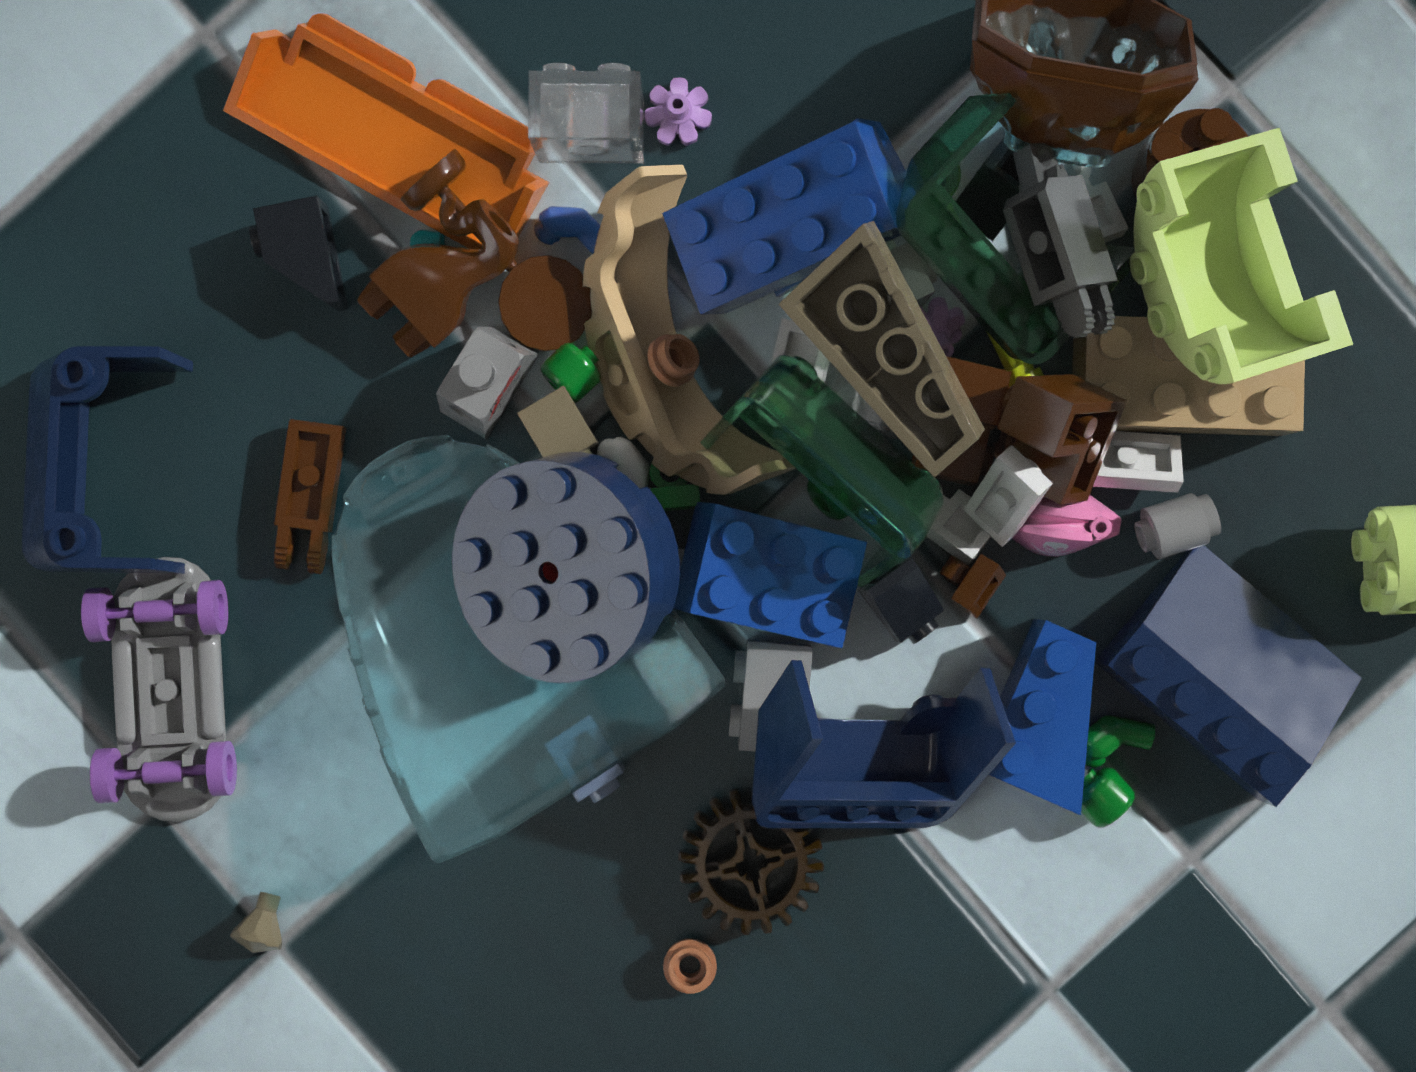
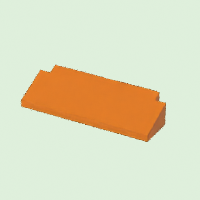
M325 13L315 14L307 23L298 24L293 38L276 29L252 33L223 109L229 115L468 249H482V243L473 233L466 236H456L443 228L439 219V209L442 201L439 196L420 211L409 209L401 201V197L447 154L456 149L466 163L463 173L449 188L465 206L475 200H485L502 215L518 238L550 183L527 170L538 149L532 147L534 135L528 126L446 80H433L426 87L414 81L416 78V68L410 60Z

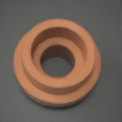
M664 334L653 340L649 345L647 353L649 366L661 382L671 387H680L693 378L699 366V353L689 338L681 334Z
M687 938L677 941L668 949L664 957L663 971L665 978L679 992L694 994L703 991L712 983L716 975L717 962L714 952L706 943L698 939ZM687 956L697 958L700 962V968L695 973L684 972L680 967V962L683 958Z

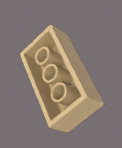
M1115 316V325H1112V330H1108V333L1097 335L1089 333L1085 337L1073 338V375L1127 400L1115 431L1284 436L1303 431L1305 360L1234 383L1215 384L1200 379L1186 368L1168 347L1163 337L1158 338L1153 334L1147 317Z

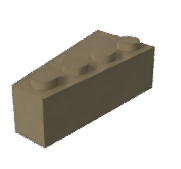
M874 221L863 223L778 305L935 478L980 438L985 428Z

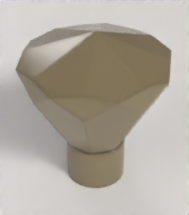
M260 892L255 909L233 929L230 934L231 938L252 953L280 950L282 948V937L276 912L281 897Z

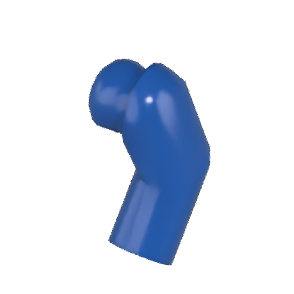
M550 206L539 214V220L534 225V233L542 243L552 245L558 242L561 237H576L594 254L600 224L585 209Z

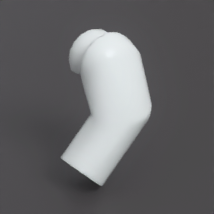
M616 437L615 439H605L600 443L597 455L618 463L617 470L626 475L639 488L648 487L650 477L649 463L631 441L623 437Z

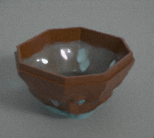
M976 0L970 71L977 81L979 90L987 97V109L1004 127V144L1013 152L1029 144L1044 143L1052 147L1056 159L1060 163L1088 168L1105 167L1111 163L1113 155L1140 143L1159 128L1199 80L1192 20L1155 0Z

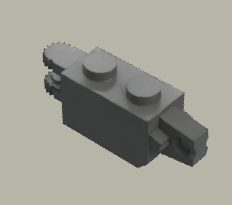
M1044 143L1029 144L1013 153L1020 183L1018 185L1019 193L1006 200L1003 213L1033 304L1038 306L1053 303L1058 320L1062 322L1061 328H1064V333H1067L1068 337L1080 338L1087 336L1089 333H1094V335L1108 333V330H1112V325H1115L1114 319L1116 317L1114 316L1115 311L1112 310L1113 303L1107 285L1117 281V277L1083 175L1069 176L1062 164L1059 165L1051 146Z

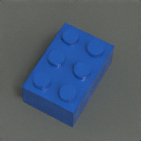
M697 502L681 563L678 593L673 608L699 616L843 648L867 542L719 504Z

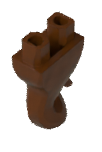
M446 191L439 209L440 223L446 231L456 236H466L476 232L482 242V249H466L434 243L408 246L393 254L369 275L372 281L368 283L357 299L366 312L376 320L381 318L394 305L409 321L392 337L399 348L410 358L428 349L431 345L435 348L459 327L464 320L467 301L473 289L503 273L512 264L517 254L519 239L502 215L483 199L472 201L462 211H456V196L453 192Z

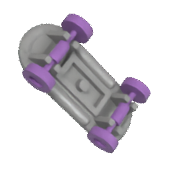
M162 557L157 559L185 563V574L128 573L119 583L114 595H112L107 587L86 589L82 598L81 619L88 641L103 642L111 640L117 738V748L96 749L93 753L90 764V787L93 798L97 803H116L120 800L124 790L130 801L145 814L162 821L180 822L197 818L209 811L221 796L232 795L236 786V754L233 744L230 741H226L220 634L225 633L228 624V599L223 582L221 580L211 581L210 577L198 565L182 558Z

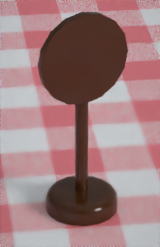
M456 149L452 150L423 175L401 197V201L409 209L420 211L438 196L442 199L446 191L453 192L449 186L465 170L466 163L464 158ZM456 196L455 209L456 211H462L466 206ZM473 232V234H474V235L477 237V239L481 242V240H480L479 236L477 235V233H476V232ZM550 255L530 257L520 264L513 260L512 264L506 269L509 274L502 282L498 298L501 321L509 334L525 347L540 351L557 350L564 343H573L578 340L585 331L584 323L592 315L590 287H583L582 272L567 260Z

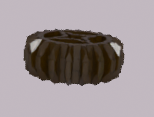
M753 788L750 792L751 803L741 804V795L738 789L730 790V800L732 803L730 808L725 809L721 800L716 796L710 799L711 808L716 814L712 819L706 813L700 810L696 811L694 820L703 828L702 833L694 829H685L683 833V839L695 845L696 849H682L678 854L679 861L695 864V867L685 869L680 873L681 883H699L688 893L689 902L697 903L707 897L709 901L702 909V917L708 920L720 909L723 911L720 928L727 931L731 927L734 917L740 918L742 935H750L752 930L751 920L756 919L761 920V928L765 934L771 933L772 922L770 916L778 914L785 926L790 925L792 917L786 907L791 903L798 910L805 912L809 905L806 899L799 894V891L804 890L809 893H817L820 888L818 882L806 876V873H819L824 870L823 861L816 858H807V855L822 849L820 839L811 838L803 840V837L814 828H780L791 840L790 843L782 845L779 842L764 843L755 837L749 819H756L752 803ZM733 823L737 838L735 847L729 853L718 856L719 860L706 863L707 850L714 837L724 827ZM744 836L748 838L750 849H755L756 857L761 852L766 857L758 861V885L754 884L752 873L746 872V865L740 869L736 864L743 861V851H745ZM795 859L794 870L789 881L778 893L768 898L765 885L768 874L773 869L784 866V861ZM721 877L722 880L736 879L742 881L750 892L752 902L740 901L727 896L717 888L711 879Z

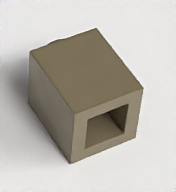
M564 385L517 412L543 457L565 452L592 454L591 450L600 445Z

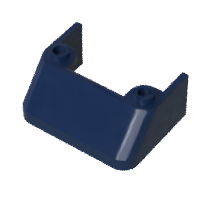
M75 346L41 362L34 369L29 385L22 551L28 563L39 570L52 572L185 574V563L154 558L101 557L102 537L100 529L96 522L89 516L84 515L89 403L99 397L105 390L109 380V372H193V361L159 346Z
M791 660L758 710L752 803L757 823L766 828H927L947 821L1016 744L991 669L980 668L957 698H942L940 695L932 694L917 699L901 720L817 718L802 660Z

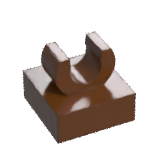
M980 554L972 568L951 555L939 572L944 576L945 580L957 587V590L951 597L952 601L961 610L975 619L979 617L1006 577L1000 565L983 554Z

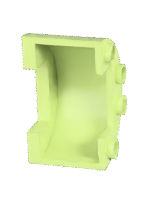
M1280 128L1160 161L1150 170L1144 182L1137 188V203L1134 216L1135 253L1130 257V269L1133 278L1142 287L1149 308L1147 318L1150 329L1156 337H1163L1168 347L1186 368L1200 379L1211 383H1234L1353 345L1335 290L1303 301L1269 198L1298 182Z

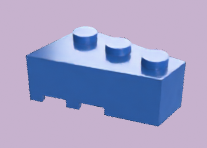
M1034 619L1000 695L1016 744L989 775L1081 815L1096 642L1047 620Z

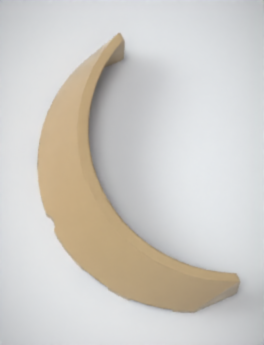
M684 165L641 166L606 192L597 212L604 216L598 232L594 254L585 260L583 287H590L592 309L591 318L584 323L588 348L599 359L595 366L601 376L600 381L604 390L603 396L614 418L629 440L637 438L654 457L651 464L669 477L677 475L694 485L707 489V493L721 495L734 493L803 466L799 455L787 454L763 446L731 425L712 405L694 376L689 382L680 387H671L661 382L652 372L647 357L649 345L661 335L677 334L668 291L667 261L670 233L662 213L676 207L681 190L687 179V173Z

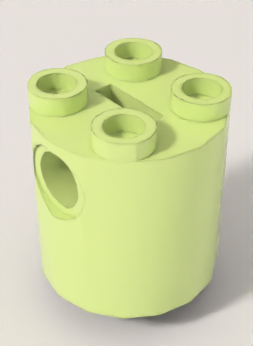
M1416 505L1376 507L1368 513L1364 529L1354 530L1351 539L1352 555L1355 561H1363L1364 580L1360 587L1362 607L1366 612H1379L1381 615L1416 614Z

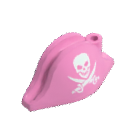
M1089 495L1087 501L1063 505L1043 496L1012 539L1035 554L1058 557L1075 553L1119 535L1122 519L1092 495Z

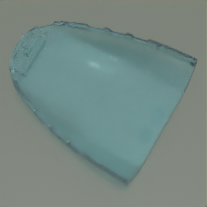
M449 435L425 436L406 441L371 461L354 478L344 493V507L336 533L332 535V564L339 610L343 616L350 660L355 667L363 695L362 702L371 720L380 745L381 756L397 793L428 855L436 864L493 842L613 765L622 762L680 726L725 686V678L674 608L671 614L664 616L657 632L651 638L653 642L636 656L583 681L552 683L536 680L518 673L497 659L482 644L464 618L454 586L452 572L453 541L460 516L475 491L497 472L519 462L489 444L480 446L452 439Z

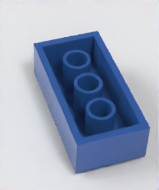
M853 121L662 213L700 315L726 314L805 279L863 223L874 221L885 242L914 230L876 127Z

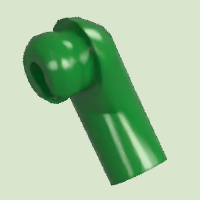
M1114 715L1101 717L1088 730L1085 766L1093 768L1102 766L1106 761V757L1111 755L1122 744L1147 750L1151 749L1155 737V725Z

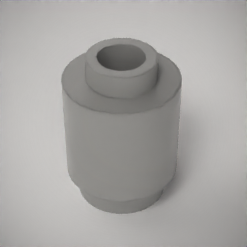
M1189 493L1143 508L1140 511L1141 520L1134 524L1140 547L1145 553L1152 551L1157 559H1163L1209 544L1210 537L1221 533V523L1217 509L1207 494L1196 497L1193 493Z

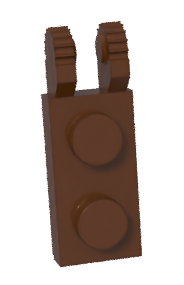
M290 419L288 423L274 525H278L274 552V564L278 569L288 570L295 555V528L311 530L309 550L306 558L308 572L321 574L324 570L329 544L328 532L332 533L347 429L344 426Z

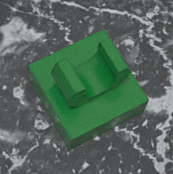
M651 464L650 477L657 488L649 489L656 496L664 511L695 509L697 502H701L699 486L694 484L687 485L689 482L680 477L674 482H667L662 479L660 470Z

